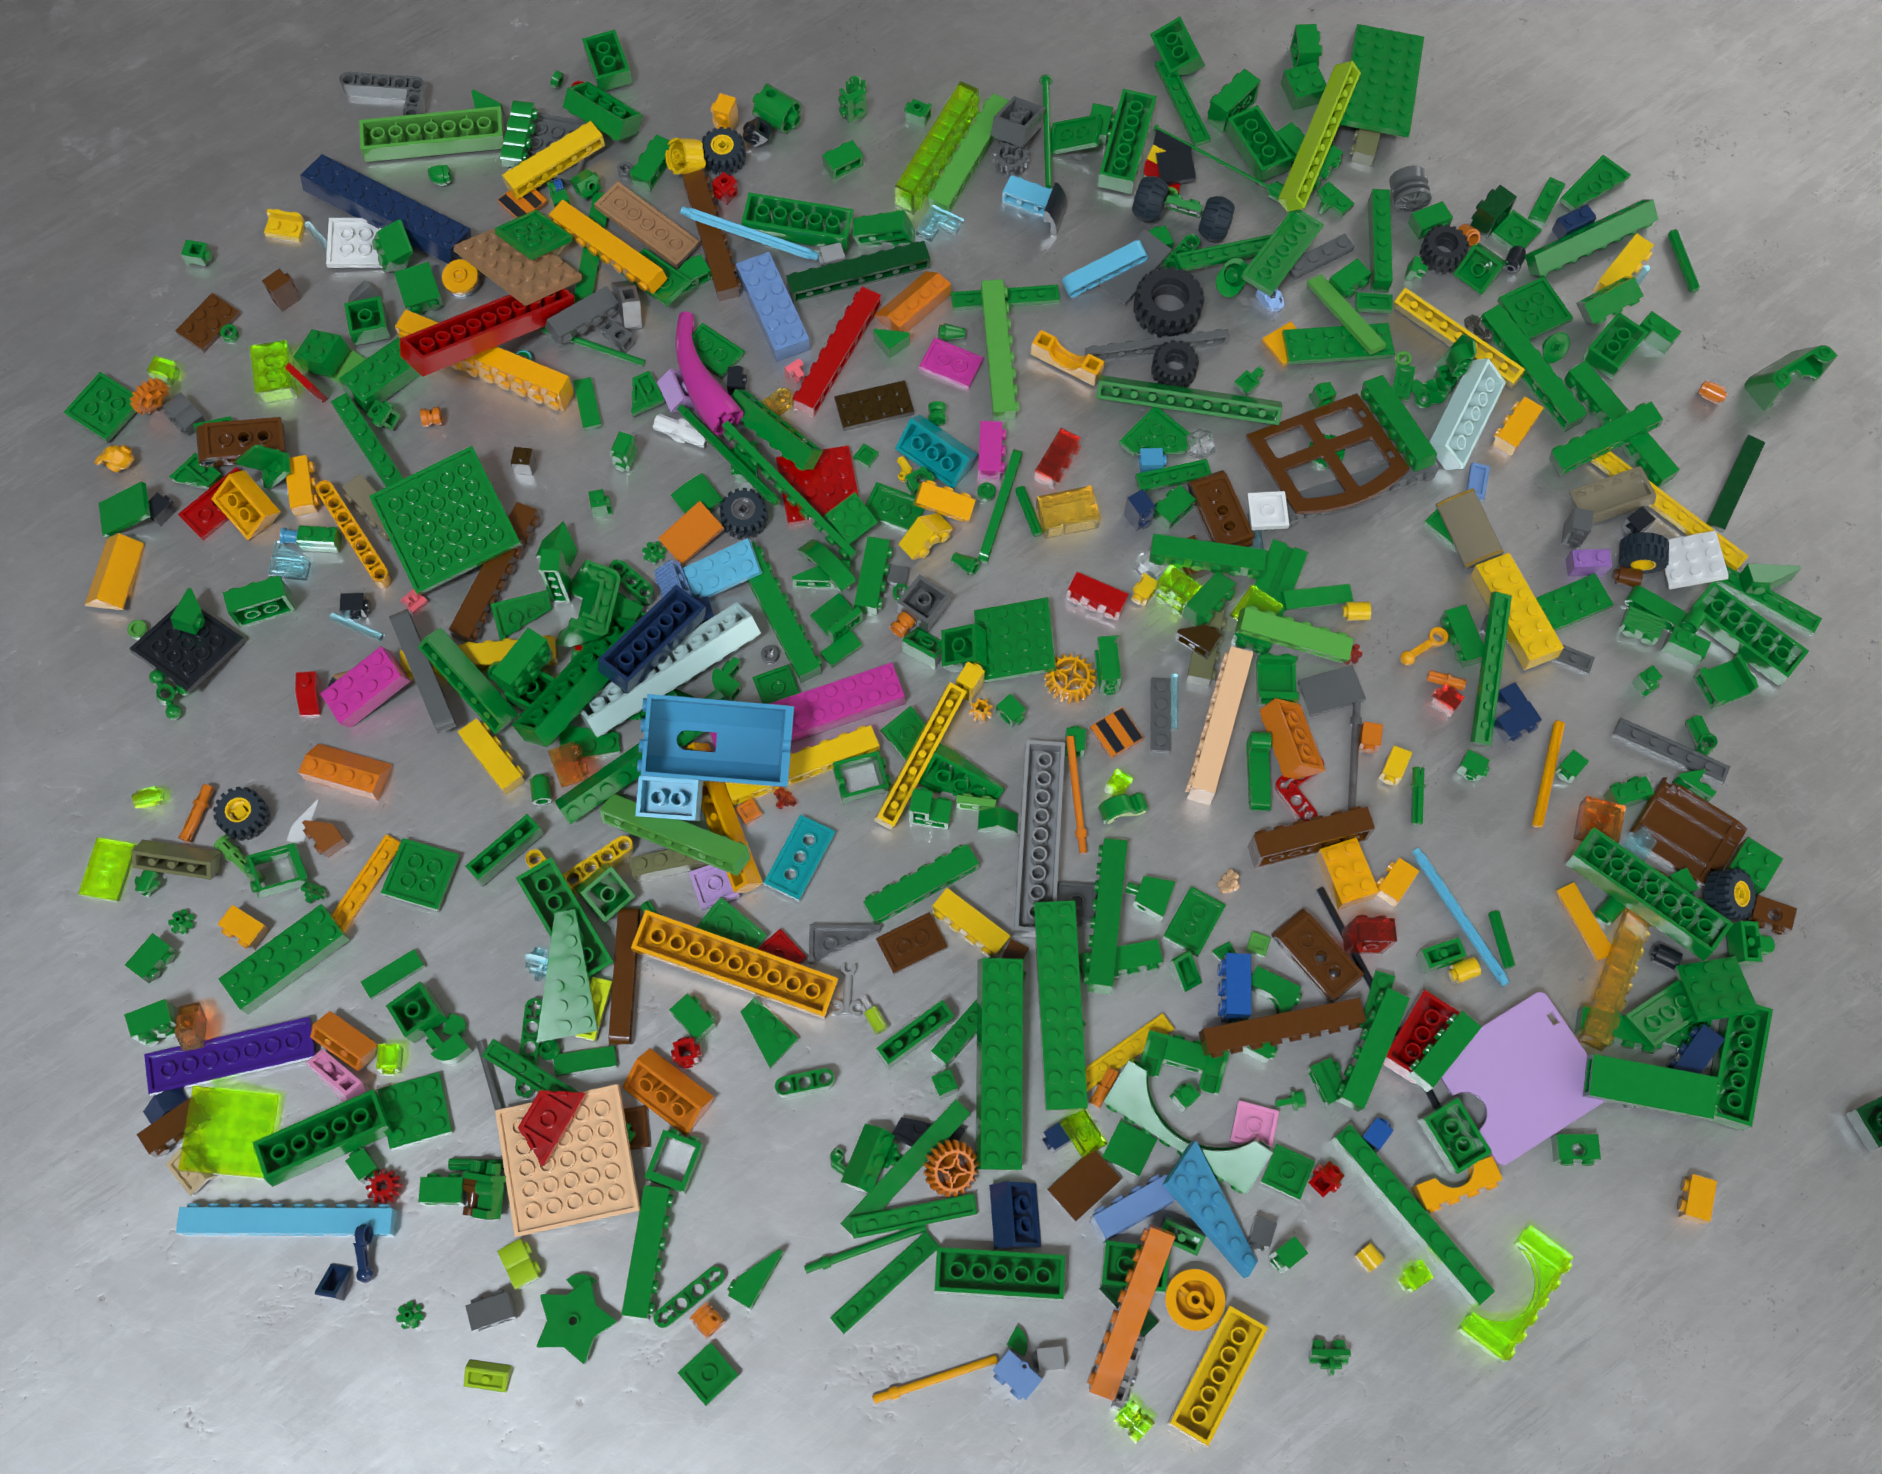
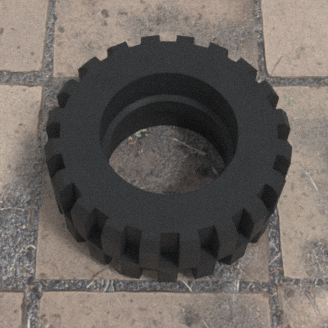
M1160 267L1158 271L1154 269L1149 272V275L1145 274L1142 277V281L1137 285L1134 298L1133 312L1135 313L1136 321L1140 322V326L1144 330L1147 329L1149 334L1153 335L1154 333L1159 338L1162 336H1178L1179 334H1184V332L1188 334L1198 324L1204 304V291L1200 287V282L1197 279L1194 280V276L1191 273L1187 274L1185 270L1181 268L1177 270L1175 267H1170L1169 269ZM1160 295H1173L1183 302L1184 307L1175 311L1163 310L1154 303L1153 299Z

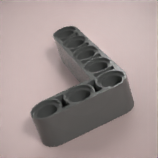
M344 72L339 77L346 95L405 100L403 116L424 114L428 92L421 77Z

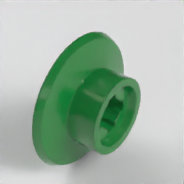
M1559 332L1548 336L1544 340L1542 345L1543 357L1548 363H1555L1566 355L1570 347L1569 336L1564 332Z

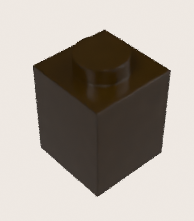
M514 447L511 458V466L514 473L533 476L536 463L533 449Z

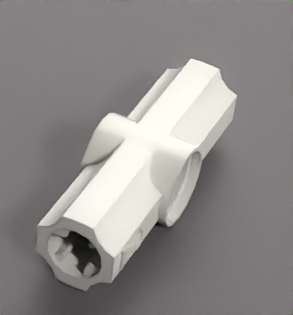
M659 414L654 420L653 429L670 435L676 442H688L701 448L707 447L709 443L685 419L675 420Z

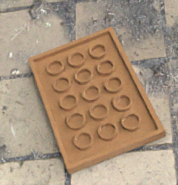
M495 228L454 245L455 253L524 306L581 281L582 274L551 251L530 260L497 236Z

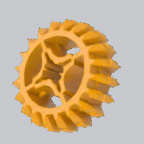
M1063 653L1061 659L1056 656L1057 671L1046 672L1047 674L1044 675V680H1046L1045 687H1050L1048 693H1054V699L1061 697V703L1064 699L1068 700V704L1071 703L1072 699L1076 703L1079 702V698L1085 700L1086 695L1090 696L1091 689L1095 688L1094 682H1096V677L1093 676L1095 675V669H1091L1092 664H1086V657L1080 660L1079 654L1076 658L1073 657L1072 653H1069V657H1066ZM1077 669L1083 673L1085 679L1077 673ZM1073 673V676H1072L1073 678H1072V680H1070L1069 683L1067 684V682H1068V679H1067V678L1070 677L1071 674ZM1055 678H1057L1058 681L1063 683V688L1058 685ZM1072 687H1077V688H1078V689H1075V690H1070Z

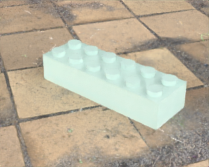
M1489 358L1472 361L1468 371L1463 374L1430 440V444L1437 452L1436 458L1445 470L1464 469L1506 384V381Z

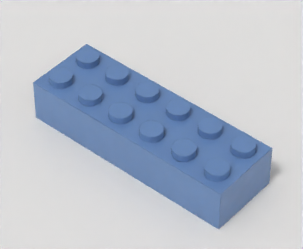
M770 252L736 263L737 276L776 362L809 351V337Z

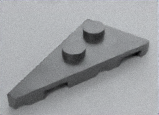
M810 924L809 964H813L879 933L880 925Z
M1139 1335L1116 1398L1111 1404L1113 1409L1119 1411L1123 1407L1125 1408L1130 1397L1128 1395L1129 1387L1134 1386L1137 1374L1134 1372L1145 1337Z

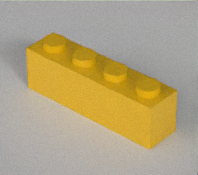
M1636 233L1598 280L1593 291L1597 292L1625 276H1632L1634 273L1638 274L1644 266L1642 264L1643 261L1648 262L1653 255L1651 250L1654 244Z
M476 718L457 732L506 796L525 783L522 777L524 772L518 765L514 766L511 763L513 758L507 750L503 752L500 749L502 744L496 736H490L489 732L491 730L485 722L480 723Z
M948 888L932 905V912H934L935 918L950 924L949 928L957 934L959 932L965 936L964 939L973 946L976 944L981 948L980 951L988 958H997L1010 941L1011 936Z

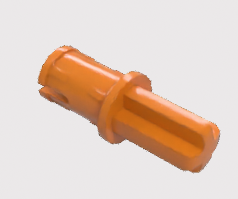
M1430 670L1427 674V681L1443 685L1444 688L1451 687L1460 691L1465 689L1466 679L1451 676L1450 673L1444 674Z
M1110 1067L1107 1069L1101 1082L1096 1084L1098 1087L1089 1103L1101 1108L1103 1101L1119 1075L1118 1071Z

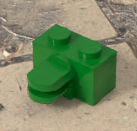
M1739 921L1733 923L1727 932L1729 957L1736 956L1740 966L1761 963L1762 955L1770 954L1775 949L1772 937L1759 934L1758 922Z

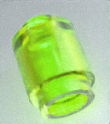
M157 786L137 790L136 793L132 794V802L136 809L140 808L143 810L158 806L164 800V793Z

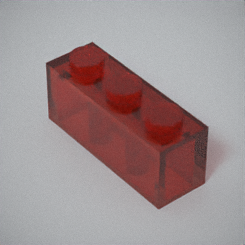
M1060 428L1035 469L1034 480L1054 489L1056 484H1060L1064 477V470L1070 468L1073 455L1077 456L1081 449V445H1079L1080 437Z

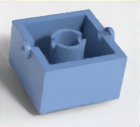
M1011 1349L1008 1350L992 1370L996 1373L993 1377L1002 1385L1007 1383L1012 1388L1010 1392L1018 1400H1021V1398L1027 1400L1043 1380L1029 1366L1027 1361H1023Z

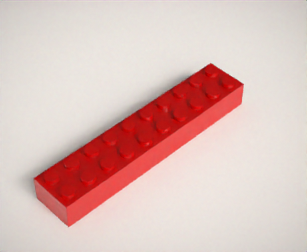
M564 288L524 306L510 294L400 338V357L424 377L546 326L547 319L574 304L575 296Z

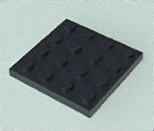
M175 607L129 649L136 657L155 670L160 671L166 678L186 692L191 693L245 641L242 636L203 609L201 611L205 618V623L196 635L175 629L170 618L176 609Z

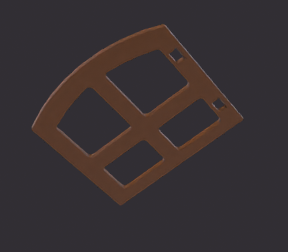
M1358 393L1281 421L1279 425L1273 424L1246 434V439L1280 491H1285L1286 500L1295 514L1331 512L1360 504L1389 489L1410 469ZM1350 409L1363 426L1332 439H1326L1315 421ZM1362 410L1366 414V416L1363 418L1359 414V412ZM1302 428L1313 446L1287 456L1277 458L1265 441L1290 430ZM1366 440H1372L1390 467L1373 480L1358 486L1335 452ZM1391 450L1395 457L1390 458L1386 452ZM1321 458L1345 492L1331 496L1303 498L1286 471Z

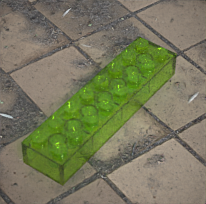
M962 81L959 82L896 183L895 207L905 210L912 215L916 213L917 209H921L925 196L928 197L933 183L937 182L941 170H944L948 164L949 157H952L956 151L957 144H960L965 131H968L973 118H976L980 111V108H978L980 102L978 88Z

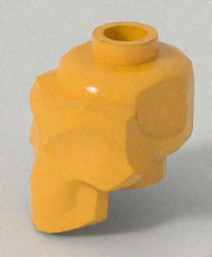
M124 444L122 446L112 445L106 447L97 456L94 463L96 465L106 464L112 471L120 473L121 470H127L131 466L135 457L130 447Z

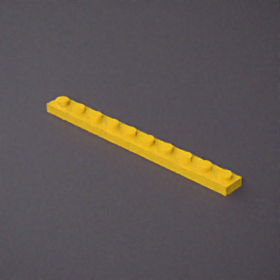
M1611 451L1590 461L1609 476L1633 469ZM1650 482L1656 493V500L1654 504L1648 506L1688 536L1715 531ZM1716 531L1725 564L1737 571L1749 556Z

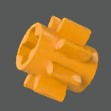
M977 698L975 704L970 703L972 710L969 711V715H974V722L979 720L984 723L987 717H992L989 711L993 710V706H988V699L983 701Z

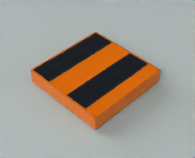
M534 189L518 200L508 191L498 199V203L516 219L531 211H540L548 204V200Z
M1123 707L1090 726V730L1110 759L1144 739Z

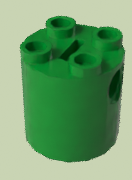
M768 83L765 84L760 93L754 95L752 100L754 103L752 116L756 118L759 116L782 133H788L799 124L801 120L800 101Z

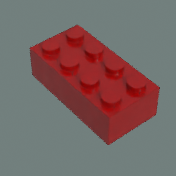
M1423 990L1416 997L1398 1028L1383 1065L1415 1085L1416 1082L1407 1076L1411 1072L1410 1065L1417 1058L1420 1060L1423 1057V1049L1429 1043L1432 1045L1436 1041L1434 1038L1436 1033L1441 1028L1445 1030L1448 1026L1446 1021L1453 1013L1457 1015L1460 1012L1428 991Z

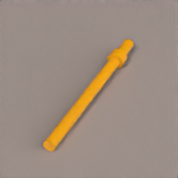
M996 1355L989 1356L899 1387L896 1385L889 1387L887 1391L872 1395L874 1404L888 1399L893 1401L899 1399L900 1395L997 1364Z

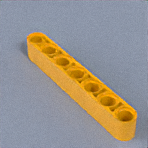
M327 480L320 481L316 485V492L376 586L381 589L388 588L392 583V577L332 483Z

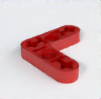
M1317 774L1307 776L1302 780L1287 778L1282 775L1275 783L1276 793L1298 821H1311L1309 818H1304L1305 813L1307 815L1311 814V819L1318 816L1315 808L1298 788ZM1289 779H1290V780H1291V783L1288 784L1287 790H1286V788H1282V789H1281V788H1280L1281 782H1282V784H1285V783H1287V782L1289 781ZM1291 798H1300L1301 804L1299 806L1293 805Z

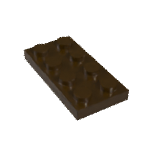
M905 380L834 396L843 431L914 415V408Z

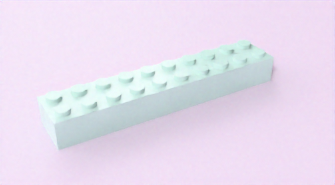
M736 602L696 627L628 694L612 681L607 683L594 695L592 701L584 706L580 716L596 737L604 735L614 726L622 724L633 714L639 713L642 710L643 698H647V694L665 695L673 691L677 686L688 682L696 674L705 671L710 665L721 661L729 653L737 651L740 646L754 640L761 632L752 615Z

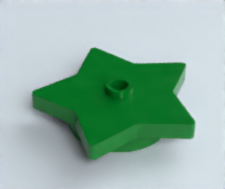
M586 1280L568 1295H540L547 1322L537 1343V1348H565L581 1363H587L594 1339L617 1324L613 1317L597 1306L591 1280ZM572 1317L577 1318V1323L575 1325H570V1319Z

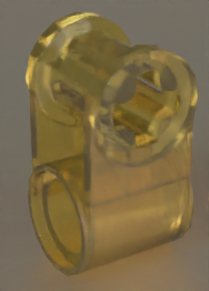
M780 388L761 401L779 416L793 406L792 395L787 388Z

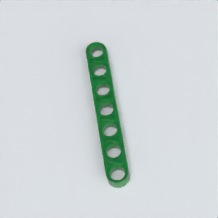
M1016 449L1012 451L979 553L978 561L987 564L1023 451Z

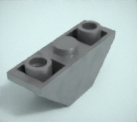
M629 280L612 282L614 296L619 302L618 310L623 327L627 330L642 328L640 300L636 286Z

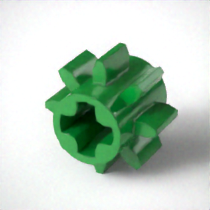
M852 76L849 78V81L845 82L846 94L861 88L867 92L866 80H862L860 76Z

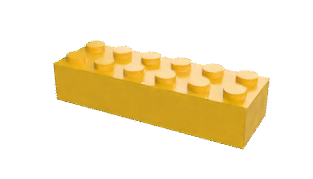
M1507 553L1476 565L1470 576L1488 608L1490 606L1491 592L1496 591L1512 596L1506 638L1523 670L1559 657L1564 647L1511 554Z
M1232 1306L1226 1307L1167 1425L1204 1447H1208L1268 1327Z

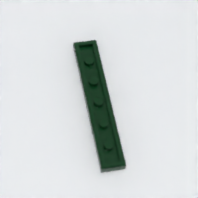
M1748 434L1706 522L1707 525L1724 532L1766 442Z

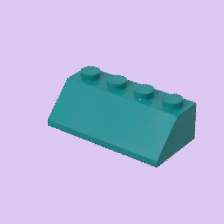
M922 415L910 418L895 447L897 451L920 467L925 466L928 472L931 471L936 478L952 489H955L968 474L979 455Z

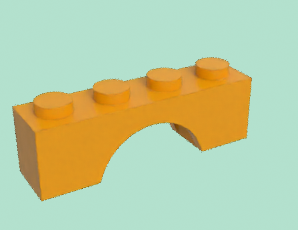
M1041 329L1032 342L1031 355L1092 386L1096 385L1100 375L1103 373L1105 361L1091 354L1085 356L1075 355L1067 351L1059 343L1057 337Z
M1490 1156L1468 1168L1467 1180L1461 1187H1447L1434 1178L1414 1186L1412 1190L1417 1202L1424 1210H1429L1430 1213L1442 1209L1440 1205L1448 1203L1450 1206L1460 1202L1459 1197L1467 1195L1468 1198L1480 1194L1478 1191L1480 1189L1486 1188L1489 1191L1499 1187L1497 1183L1502 1181L1503 1178L1493 1156Z

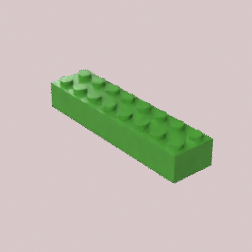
M501 106L359 120L360 150L365 162L502 149L505 136V120Z

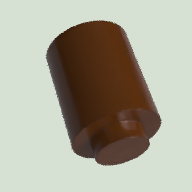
M1618 566L1617 569L1613 570L1612 580L1617 585L1634 587L1636 585L1640 586L1642 583V569Z

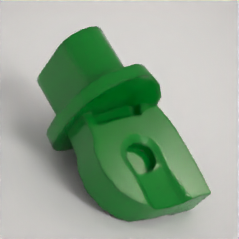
M1292 1089L1290 1090V1098L1275 1101V1106L1292 1104L1293 1110L1296 1112L1298 1108L1306 1107L1304 1093L1302 1090L1294 1092Z

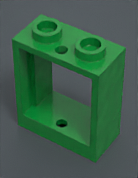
M295 843L246 856V863L243 864L245 874L250 875L252 880L250 882L252 893H256L258 899L299 888L307 882L308 878ZM287 857L295 878L262 887L254 866Z

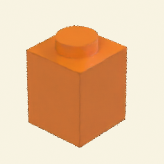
M1363 722L1359 733V750H1363V752L1368 754L1378 752L1381 747L1383 724Z

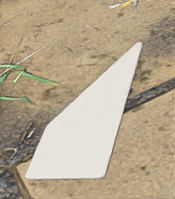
M318 799L291 826L287 841L298 844L304 843L306 835L303 832L305 826L302 822L304 820H312L319 801Z

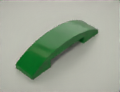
M811 539L797 549L801 556L808 562H813L829 577L830 582L841 592L856 581L846 566L818 541Z

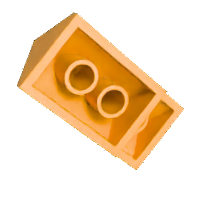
M120 533L106 540L84 604L85 606L114 610L124 609L127 596H131L145 547L144 543Z

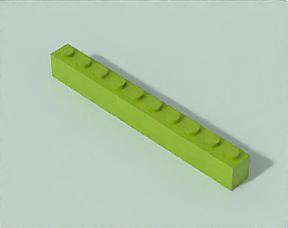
M1353 61L1334 66L1278 199L1287 212L1304 209L1361 74Z

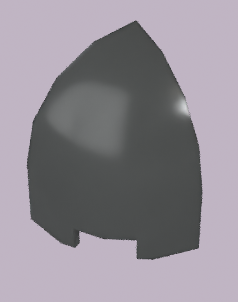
M364 280L352 291L348 302L380 295L370 283Z

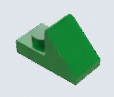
M1706 769L1680 773L1672 781L1677 786L1682 785L1708 802L1716 794V791L1710 785L1700 782Z

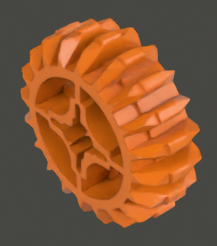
M953 1139L952 1142L945 1140L944 1146L938 1143V1149L931 1148L933 1154L926 1155L929 1162L923 1163L924 1167L927 1168L923 1171V1174L927 1176L925 1179L926 1183L930 1184V1188L933 1191L936 1190L937 1194H943L946 1197H949L950 1194L957 1197L958 1191L965 1194L964 1188H971L969 1183L976 1181L973 1175L979 1173L975 1168L979 1165L978 1161L975 1160L977 1155L963 1141L959 1143L956 1139ZM959 1154H962L964 1158V1166L959 1163ZM938 1170L943 1173L944 1182L939 1181Z

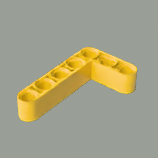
M620 836L565 872L563 876L573 893L576 894L577 892L574 889L604 863L615 868L631 857L635 852L632 840L628 836ZM623 844H629L628 849L620 850ZM537 849L528 851L525 856V861L530 869L546 860L542 852ZM606 855L613 856L610 861H603ZM534 858H540V861L538 863H531ZM588 867H596V869L593 872H586ZM572 878H579L577 883L570 884Z

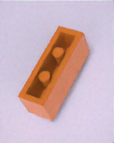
M327 1012L312 1026L310 1038L355 1070L360 1071L375 1058L378 1044L333 1012Z

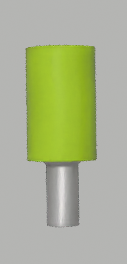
M862 997L860 1001L866 1009L864 1016L875 1035L887 1030L889 1026L877 1006L872 1007L867 997Z

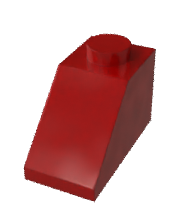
M316 671L296 672L295 692L301 717L320 716L322 680Z

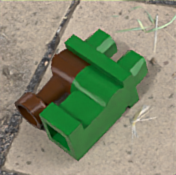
M471 1160L470 1171H463L462 1176L465 1178L463 1189L468 1192V1206L463 1207L462 1215L485 1220L501 1219L503 1183L506 1181V1176L500 1175L501 1164L487 1162L485 1173V1161Z

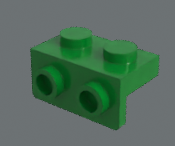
M843 88L839 89V112L843 118H846L848 123L867 115L866 92L863 88L848 95Z

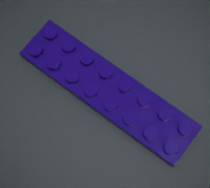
M305 1017L144 1054L148 1094L153 1096L172 1089H183L309 1060L316 1055L315 1041L310 1038L312 1019Z

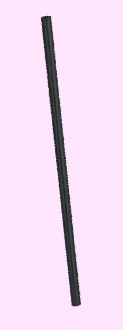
M1321 887L1316 891L1354 962L1364 973L1363 978L1370 990L1373 978L1324 887ZM1433 1089L1428 1092L1424 1090L1433 1109L1441 1105Z

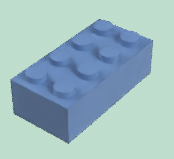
M1158 1174L1149 1179L1145 1187H1142L1140 1184L1130 1190L1129 1196L1124 1197L1121 1195L1112 1201L1110 1207L1106 1208L1104 1205L1094 1211L1090 1223L1102 1244L1106 1240L1114 1238L1175 1203L1174 1197L1162 1185L1167 1175L1161 1177Z

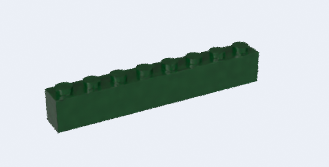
M916 241L908 245L896 246L893 249L880 250L873 254H864L857 258L845 259L837 263H828L825 266L809 268L801 272H793L786 275L787 286L792 302L795 303L929 269L930 256L925 241Z

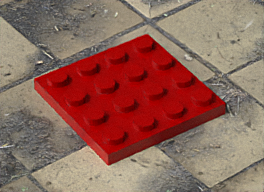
M849 445L822 449L823 452L814 469L804 471L798 469L793 461L783 456L776 457L780 475L822 517L854 492L858 495ZM782 492L788 526L811 523L809 519L806 520L799 513L800 509L796 505L794 507L790 505L786 500L787 496Z

